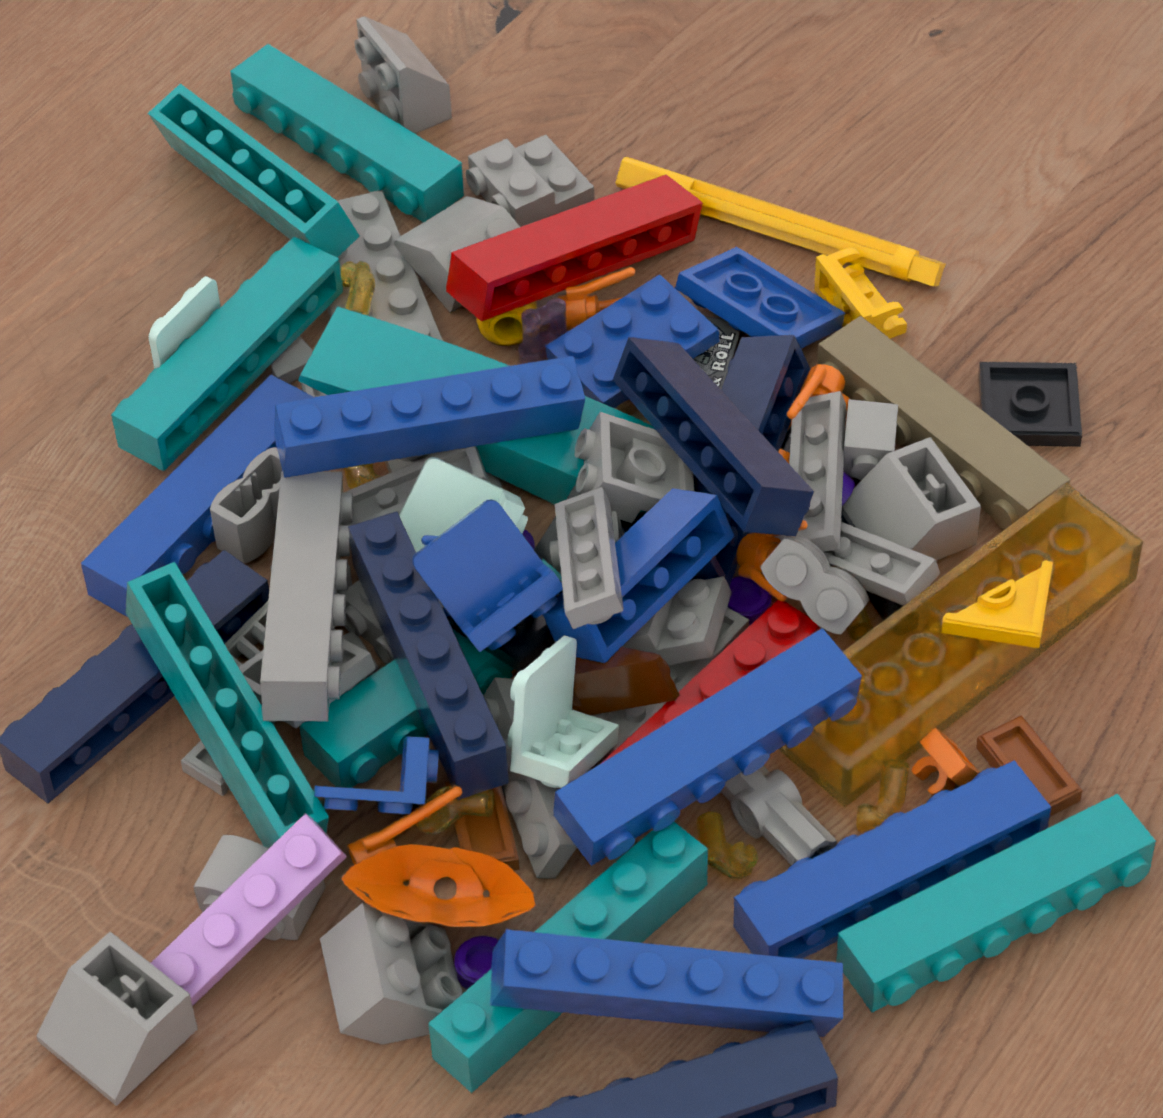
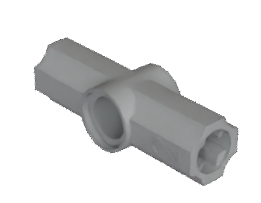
M763 765L750 775L745 776L741 772L725 782L721 793L730 801L732 812L739 825L753 838L764 836L791 865L800 859L814 858L837 845V840L803 806L798 789L784 772L778 769L769 772Z

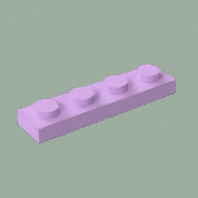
M304 814L163 950L151 964L190 994L193 1006L347 856L310 816Z

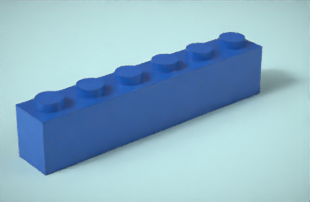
M569 356L276 403L274 437L283 475L286 478L576 430L580 426L586 398L574 357Z
M270 375L81 562L88 595L128 617L126 615L128 581L174 561L182 574L188 572L194 565L196 558L213 541H216L210 507L216 495L228 484L243 478L247 466L255 457L270 448H277L274 437L275 404L313 398L314 396Z
M821 628L557 790L554 798L553 816L591 866L605 857L609 860L616 859L633 846L635 838L651 828L654 831H660L668 827L678 818L680 810L696 800L699 803L711 800L722 791L725 782L741 772L745 776L754 773L768 761L771 753L784 745L788 748L799 745L809 737L816 725L827 718L835 721L845 716L857 703L856 698L862 675L827 632Z
M1015 760L997 769H985L976 775L972 781L952 791H940L933 795L927 803L907 813H895L885 819L880 826L860 836L850 835L837 843L833 849L821 855L798 860L782 874L767 881H756L749 884L740 894L734 896L733 927L752 954L803 959L837 942L838 932L1047 829L1051 806Z
M506 929L492 950L490 1006L770 1032L781 1025L791 1024L796 1026L812 1020L819 1037H824L843 1019V963Z

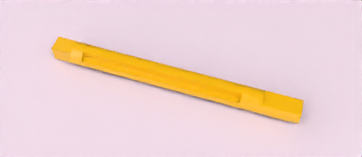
M625 157L621 161L615 182L619 188L627 189L667 174L703 202L700 213L702 215L827 256L846 248H856L861 257L848 263H860L864 268L907 282L912 279L930 286H939L946 263L921 256L918 250L630 157Z

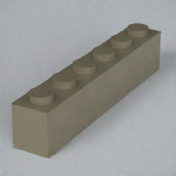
M859 316L818 344L817 364L829 365L841 372L845 379V387L842 393L851 400L898 404L895 443L906 447L931 437L979 502L981 508L992 516L999 527L1009 530L1025 542L1066 512L1071 481L1069 477L862 316Z

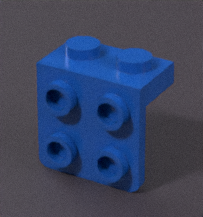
M491 499L484 501L419 550L412 559V564L479 652L487 647L490 650H495L504 645L515 635L516 630L513 628L529 615L537 618L549 611L559 600L556 594L563 590L562 583L556 574L542 562L497 501Z
M408 736L403 738L400 791L314 786V797H324L325 809L357 811L358 800L378 801V812L410 814L413 803L425 804L426 782L436 783L439 750L429 749V738Z

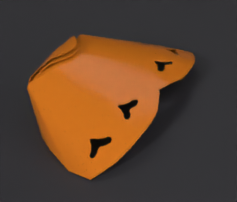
M415 844L394 846L351 866L342 877L344 884L368 905L383 913L416 922H434L455 927L488 926L514 918L530 911L536 906L533 891L509 865L492 856L457 847L446 849ZM449 877L455 881L457 891L453 898L440 899L435 895L434 885L438 879ZM404 879L410 880L409 885L405 886L403 884ZM485 890H488L490 893L488 897L483 895Z

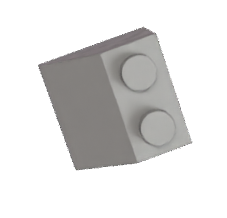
M466 196L395 239L394 246L445 308L452 313L463 305L446 292L451 252L514 230L520 226L503 206Z

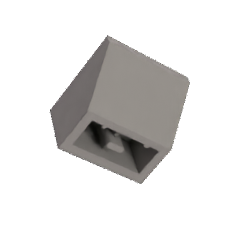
M365 16L356 19L358 39L354 41V45L362 68V72L358 74V81L364 95L367 98L372 97L377 102L381 113L415 134L452 119L449 84L409 36Z
M929 437L887 453L853 489L852 494L843 504L841 511L849 516L856 528L934 558L937 561L977 544L981 505L932 438Z
M361 903L320 938L338 1025L342 1034L382 1045L429 1035L428 1023L462 995L445 928L426 922H416L383 913L368 904Z
M109 932L68 969L36 1037L41 1045L117 1106L197 1031L198 1027L190 994L112 932Z

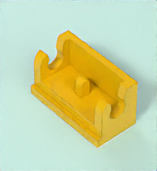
M846 248L828 256L822 254L816 257L814 290L822 299L846 313L842 324L843 327L859 316H862L890 339L907 332V322L903 317L899 318L897 316L904 311L899 302L887 303L864 274V268L860 263L849 265L846 268L842 267L845 263L855 261L861 257L856 248Z

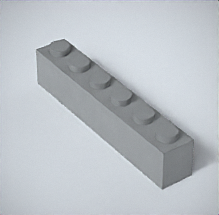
M281 471L260 679L263 721H328L330 699H340V667H332L333 662H342L343 630H335V626H345L346 598L345 594H338V591L348 590V559H341V556H350L351 546L348 531L349 525H343V523L353 522V493L343 492V472H317L284 478L283 471Z

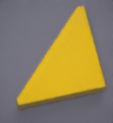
M1044 560L1041 568L1017 581L1010 579L978 597L976 603L956 614L946 613L943 616L941 633L1039 648L1053 562Z

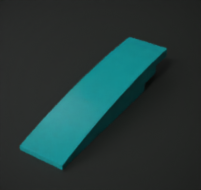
M337 306L298 381L326 395L510 365L425 334ZM585 396L586 399L579 429L476 447L486 472L555 505L566 500L574 486H576L578 474L584 465L583 459L575 457L576 442L581 431L585 428L590 429L600 412L652 429L655 428L644 421ZM640 510L637 516L643 517L647 512Z

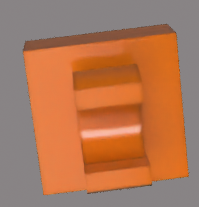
M934 728L920 741L931 756L919 759L911 770L922 781L928 778L931 773L939 772L937 782L927 790L932 796L943 790L952 791L955 783L962 786L972 781L980 773L957 744L937 728Z

